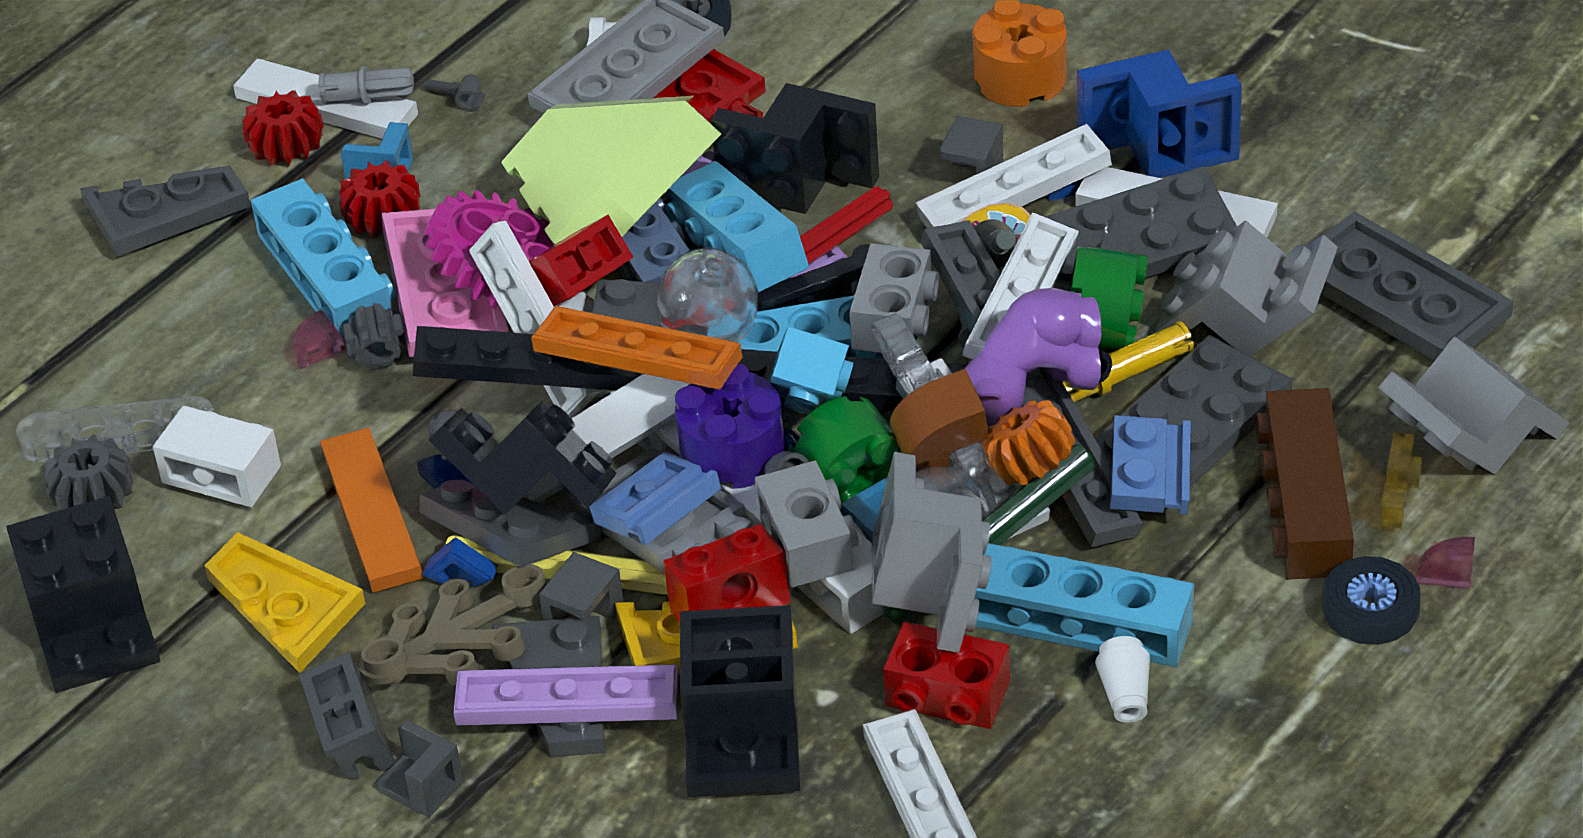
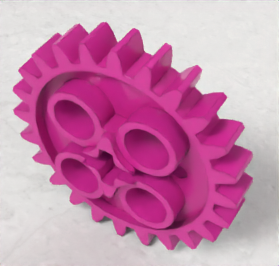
M475 190L471 198L463 191H459L456 198L449 195L446 196L443 204L439 203L425 230V234L429 236L425 245L434 250L431 260L445 263L441 274L447 276L455 275L458 278L455 284L456 288L470 287L473 289L472 298L474 300L485 296L489 298V304L494 309L498 306V302L469 252L471 247L492 223L501 221L508 223L528 261L555 244L544 230L549 225V222L545 218L539 220L535 218L530 207L524 211L519 209L514 198H511L508 204L503 203L498 194L494 192L490 199H486L479 190Z

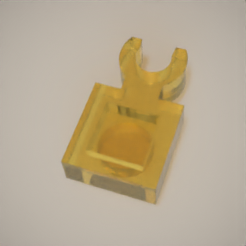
M1393 432L1386 483L1381 507L1383 508L1380 526L1401 529L1409 488L1419 489L1423 457L1413 456L1415 434Z

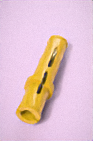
M1177 321L1165 329L1109 353L1112 359L1111 372L1103 382L1098 383L1094 390L1074 388L1070 383L1063 382L1074 403L1093 394L1103 396L1111 392L1113 385L1181 354L1191 352L1194 349V342L1191 340L1184 341L1192 337L1191 333L1182 321Z

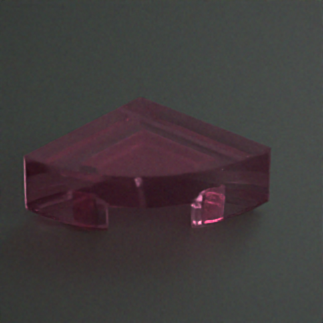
M322 310L307 317L294 334L293 347L300 369L345 350L343 337Z
M1475 537L1451 538L1431 546L1419 559L1416 572L1417 583L1470 588Z

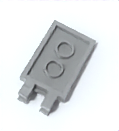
M652 448L615 470L617 474L594 502L662 453ZM719 490L647 545L640 543L639 536L636 535L628 538L602 527V532L662 573H665L663 560L684 553L692 547L702 546L732 535L740 529L753 527V523L747 518L744 504ZM574 495L570 497L574 512L592 517L590 507L587 508Z

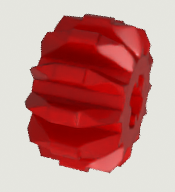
M292 90L286 95H280L275 91L274 96L269 98L258 96L257 104L246 107L242 131L244 140L248 143V148L253 152L256 160L267 159L271 166L279 161H286L290 165L292 159H308L309 151L320 148V139L323 136L322 129L324 126L322 115L318 112V107L312 102L311 96L304 95L299 97L296 90Z
M388 160L377 166L368 162L365 169H351L350 178L340 181L341 189L339 193L341 201H339L341 216L344 217L346 224L352 226L355 234L368 232L371 239H373L379 233H383L382 213L420 210L419 197L421 195L419 184L415 180V175L408 173L405 165L392 167Z

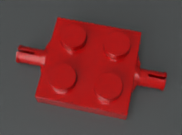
M713 49L653 98L694 96L688 103L710 124L711 118L718 108L763 118L762 111L748 104L766 92L765 77Z

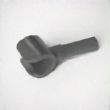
M473 74L464 76L461 83L430 79L425 82V89L427 91L455 96L457 106L468 112L477 111L485 97L483 92H477L481 82Z

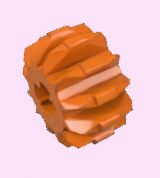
M1034 400L1029 401L1023 407H1013L1012 411L1005 416H999L997 424L988 427L989 439L983 440L981 447L991 469L994 470L997 476L1002 478L1006 485L1016 483L1027 485L1032 479L1036 477L1043 479L1045 473L1058 469V463L1071 455V448L1076 440L1066 417L1061 414L1059 409L1054 407L1050 400L1038 403Z

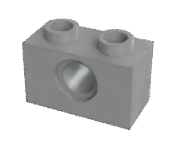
M816 460L755 477L758 515L764 528L785 551L787 575L791 588L853 571L852 548L859 545L857 530L850 515L842 516L840 512L841 500L837 486L833 479L825 480Z

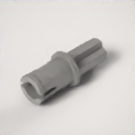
M361 66L359 71L320 73L319 87L338 86V88L325 89V91H320L319 94L323 103L362 99L364 103H370L372 98L412 94L414 77L411 69L407 67L369 70L368 66Z

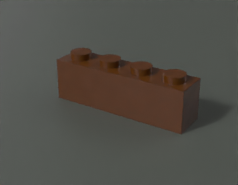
M1329 388L1266 391L1265 412L1256 413V433L1258 444H1267L1268 448L1261 452L1263 481L1273 482V487L1267 488L1268 518L1278 519L1279 526L1272 527L1274 558L1284 559L1287 580L1327 578L1333 568L1346 560L1353 559L1354 545Z

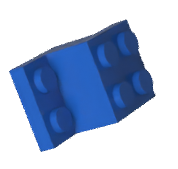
M1169 49L1077 70V128L1087 124L1109 150L1129 145L1144 174L1157 178L1180 174L1202 166L1209 167L1239 160L1242 85L1235 74L1188 84Z

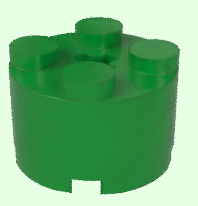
M1077 246L1070 292L1081 293V297H1094L1098 303L1102 333L1098 350L1113 352L1135 342L1137 326L1129 325V321H1140L1144 292L1134 288L1135 284L1144 285L1148 255L1090 246L1087 248Z
M847 396L837 397L814 409L803 419L797 428L801 433V437L795 448L789 444L787 450L802 454L809 462L816 460L825 480H834L841 503L888 477L894 452L902 453L889 422L868 399L860 397L861 401L853 402Z

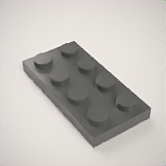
M1205 166L1045 216V218L1079 231L1076 242L1053 288L1070 291L1077 246L1086 248L1090 246L1148 255L1146 278L1176 268L1179 262L1189 253L1197 255L1206 249L1217 233L1222 230L1230 232L1237 227Z
M1355 211L1324 234L1338 248L1321 294L1434 361L1454 336L1474 348L1512 316V300Z
M1209 335L1120 416L1167 419L1168 425H1182L1183 420L1191 421V487L1256 427V413L1265 412L1266 391L1292 390V378ZM1113 422L1095 437L1110 466L1112 462Z

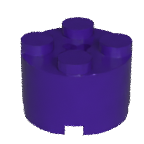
M738 363L720 390L689 384L677 391L675 395V416L681 458L700 465L704 473L710 470L716 471L719 482H732V489L755 485V477L764 475L767 461L776 453L783 452L784 433L780 396L769 381L761 376L750 373L747 366Z

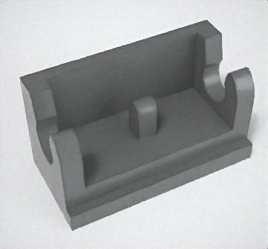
M349 652L299 674L324 753L328 760L334 757L346 777L350 779L359 778L354 762L363 756L372 757L374 765L381 771L391 768L396 763L371 689L363 679L358 666Z

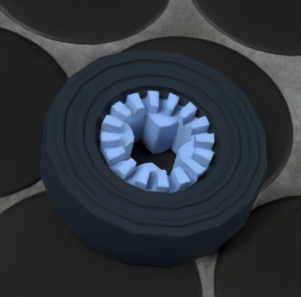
M1358 557L1346 560L1333 568L1323 585L1322 611L1329 626L1342 637L1357 643L1379 645L1396 641L1410 632L1419 617L1421 591L1414 575L1400 563L1383 557ZM1364 598H1374L1375 603H1371V606H1368V602Z

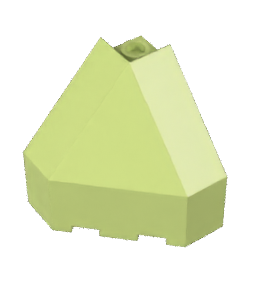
M694 96L557 104L549 108L501 163L510 175L518 176L525 182L519 191L533 213L540 217L542 215L550 223L544 230L554 244L608 214L623 238L632 226L697 159L712 149L713 143L721 133L688 103Z

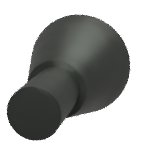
M988 219L978 223L974 229L997 269L1005 266L1017 244L1013 230L1000 220Z

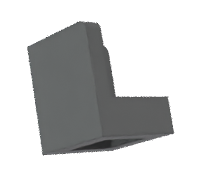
M956 116L940 148V158L952 161V164L976 168V175L1003 163V124Z
M576 552L570 555L539 594L543 620L564 619L570 613L581 618H587L592 612L613 620L617 615L615 603L624 602L619 569Z
M405 720L398 727L403 755L379 779V792L430 818L463 782L457 745Z

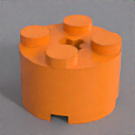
M997 0L993 5V9L982 15L973 28V70L975 83L978 82L981 86V93L987 99L1006 106H1029L1031 98L1044 95V101L1055 97L1061 92L1067 81V30L1064 24L1063 13L1057 9L1023 4L1018 0Z

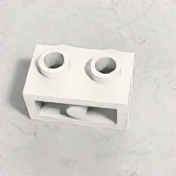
M184 405L153 445L162 483L248 507H253L281 467L273 429Z

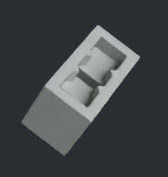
M870 244L849 312L852 349L912 356L917 337L926 336L929 323V306H927V302H935L938 294L939 272L931 271L930 250Z

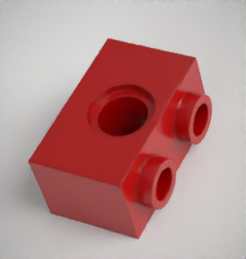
M762 524L740 529L732 535L702 546L692 547L684 553L663 560L670 612L679 623L680 611L782 606L791 603L785 551Z

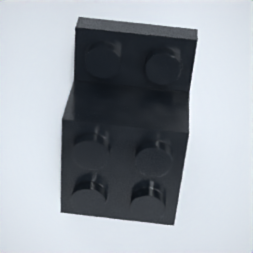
M786 83L763 118L718 108L711 118V125L721 133L713 143L714 161L721 164L773 207L806 214L828 178L871 189L879 178L875 103Z
M541 401L500 443L492 437L495 433L494 429L481 415L474 411L468 414L462 407L428 439L504 515L548 471L587 508L604 492L617 474L610 467L613 461L608 453L593 441L586 444L573 431L575 423L571 417L559 406L553 404L549 407L544 401Z
M110 496L6 526L55 693L161 662L145 613L134 568Z
M791 605L680 611V696L686 737V786L688 797L800 791L798 707L793 659Z

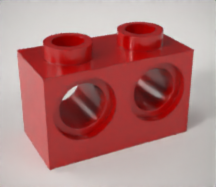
M608 214L531 259L529 263L553 306H556L578 294L634 257Z
M903 622L883 668L885 706L898 708L905 712L916 709V712L951 720L962 725H974L991 729L1010 683L1009 644L964 635L959 653L937 649L936 628Z

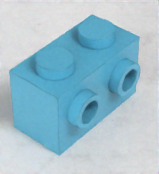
M788 326L780 343L769 378V382L775 387L779 396L785 399L784 406L800 413L810 414L823 403L841 397L842 392L844 393L854 364L844 360L849 345Z

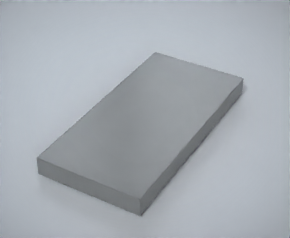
M645 0L527 93L529 104L538 111L545 113L549 108L557 104L653 98L725 40L723 27L672 0Z

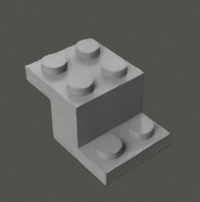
M1246 220L1230 232L1222 230L1212 238L1206 249L1197 255L1189 253L1175 268L1173 276L1176 277V281L1172 290L1161 302L1160 309L1163 313L1155 332L1165 329L1177 321H1182L1188 330L1203 322L1233 348L1251 356L1314 314L1338 246L1325 235H1322L1306 247L1303 244L1296 246L1287 255Z
M1455 336L1416 385L1391 371L1378 387L1394 400L1389 409L1408 425L1419 428L1426 434L1423 438L1445 456L1450 457L1451 455L1470 471H1473L1478 464L1491 473L1496 474L1528 433L1535 435L1539 429H1542L1558 439L1570 424V422L1501 366Z
M898 452L893 454L872 535V604L936 614L937 649L959 653L965 631L974 632L976 627L979 600L974 598L977 588L986 589L989 581L991 556L984 554L989 541L990 523L982 521L981 499L924 489V479L916 478V455Z

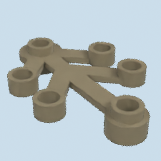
M533 564L511 568L502 577L501 583L504 592L456 616L457 613L470 608L474 601L470 585L464 579H452L439 587L438 594L440 598L429 623H427L422 605L418 603L400 605L392 613L393 624L387 637L375 639L363 648L361 652L362 659L359 663L363 679L371 684L391 686L399 683L407 674H445L447 682L456 686L458 671L478 670L472 652L459 650L449 655L428 654L436 649H492L493 655L497 660L510 661L518 658L525 651L521 630L518 627L476 628L512 609L522 613L539 609L541 607L539 594L547 585L543 570ZM422 632H424V634H422V635H420V636H418V637L412 639L411 641H409L410 637L417 636V635L421 634Z

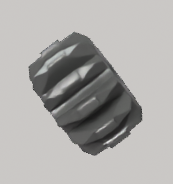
M95 434L91 435L87 441L82 442L72 438L71 446L55 447L54 457L44 462L46 493L53 506H58L60 510L110 496L114 508H123V498L133 493L130 458L126 455L124 449H119L113 438L101 442Z

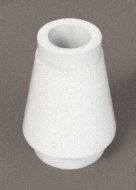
M1119 636L1111 638L1100 646L1095 665L1114 711L1115 719L1124 723L1136 722L1146 717L1148 713L1150 654L1143 648L1142 642L1135 637Z

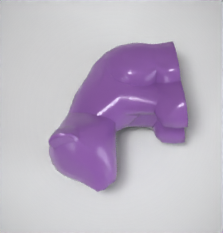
M1056 288L1034 289L1022 294L1011 304L1004 317L991 332L983 350L964 368L985 409L986 422L989 427L997 424L998 417L1007 415L1012 411L1013 407H1022L1027 373L1039 367H1048L1049 374L1053 380L1070 383L1074 388L1094 390L1098 386L1101 378L1098 346L1102 333L1100 310L1094 297H1081V293Z

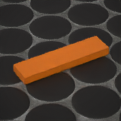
M555 306L531 337L535 352L719 390L743 358L741 344L738 342Z
M370 428L321 440L322 454L371 592L375 593L423 579L421 565Z

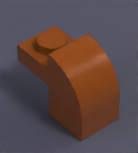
M966 369L938 378L917 388L897 405L890 418V427L901 452L916 455V472L925 470L933 488L952 481L949 453L989 439L985 409Z

